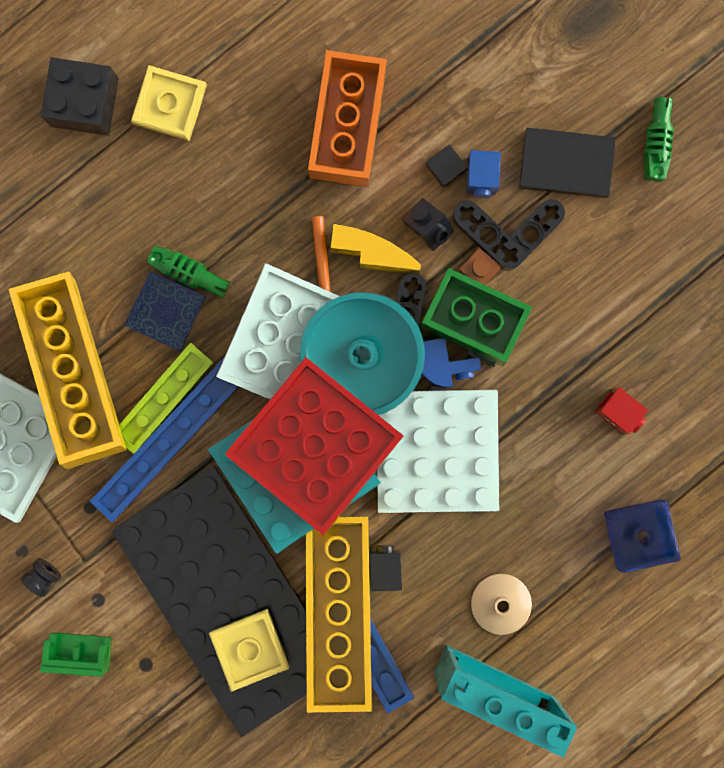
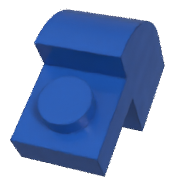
M445 338L424 341L425 360L421 375L428 383L437 387L451 388L453 387L451 375H456L457 380L474 378V372L481 370L479 357L449 362Z

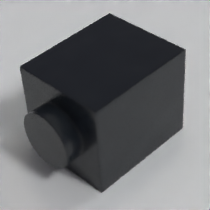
M377 545L376 550L370 551L371 591L402 590L400 550H394V545Z

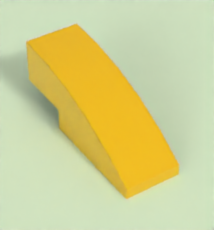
M333 224L332 253L360 256V268L419 274L421 264L393 243L360 229Z

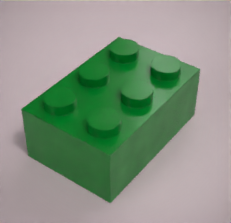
M448 268L422 322L421 329L442 339L445 338L446 341L503 367L507 363L532 306Z

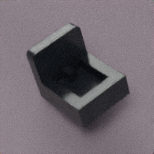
M424 198L418 201L401 218L407 227L424 239L432 251H435L440 245L444 244L454 232L446 215Z

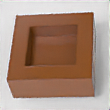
M479 247L459 272L487 285L502 266Z

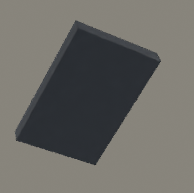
M527 127L524 137L519 188L608 198L610 196L616 137Z

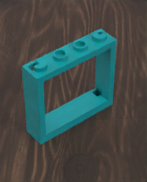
M448 645L445 646L434 670L441 700L564 758L577 730V725L555 696ZM541 698L549 700L546 708L538 707Z

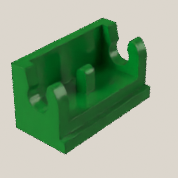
M51 632L49 640L44 641L40 672L102 677L109 671L112 637Z

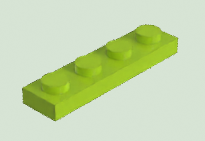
M192 343L184 349L119 424L125 446L133 454L160 427L215 364Z

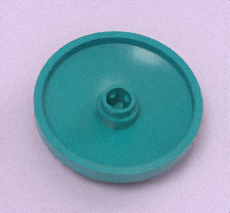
M357 292L331 300L314 314L306 326L302 337L300 360L302 362L307 357L376 414L380 415L396 408L415 389L423 371L425 349L419 327L405 308L383 295Z

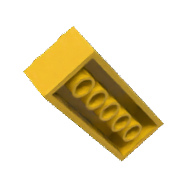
M70 271L10 288V296L59 465L65 469H70L126 451L125 442L79 289Z
M338 517L324 536L316 529L306 534L307 713L372 712L368 517Z

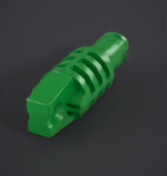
M657 97L653 100L652 123L646 128L647 135L643 156L644 179L662 182L666 179L671 160L674 128L670 121L673 99L668 98L666 102V97Z
M158 245L152 248L147 263L166 276L193 289L201 287L219 296L221 299L227 292L226 288L230 285V281H226L208 272L204 264L182 253Z

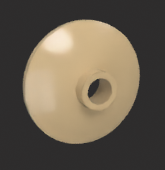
M490 575L476 586L472 594L471 609L475 620L483 629L493 634L505 635L519 630L526 623L531 613L532 602L530 593L526 586L512 575ZM500 601L508 602V608L505 611L498 610L497 605Z

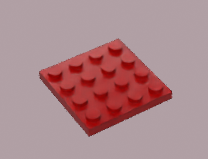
M305 357L227 450L225 455L324 536L402 440L404 435Z

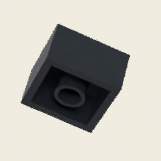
M50 57L41 117L51 127L109 136L119 78L111 66Z

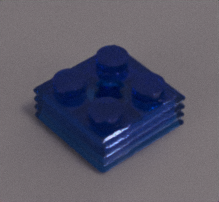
M659 499L605 511L604 516L616 569L620 572L626 573L681 560L667 501ZM640 529L648 532V536L643 537V543L636 539Z

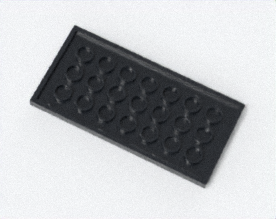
M212 465L111 531L240 737H243L307 695L306 607L215 465ZM268 609L290 668L231 692L209 632Z

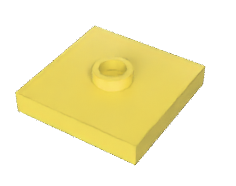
M148 65L131 123L190 141L207 87L206 82Z
M268 609L209 632L231 692L290 668Z

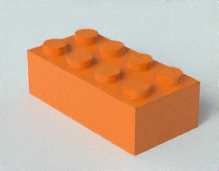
M326 50L308 166L310 179L369 187L387 59Z

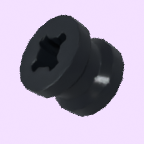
M38 558L33 563V569L30 572H26L21 577V581L31 592L40 597H45L50 592L49 587L51 584L57 583L61 579V574L52 564Z

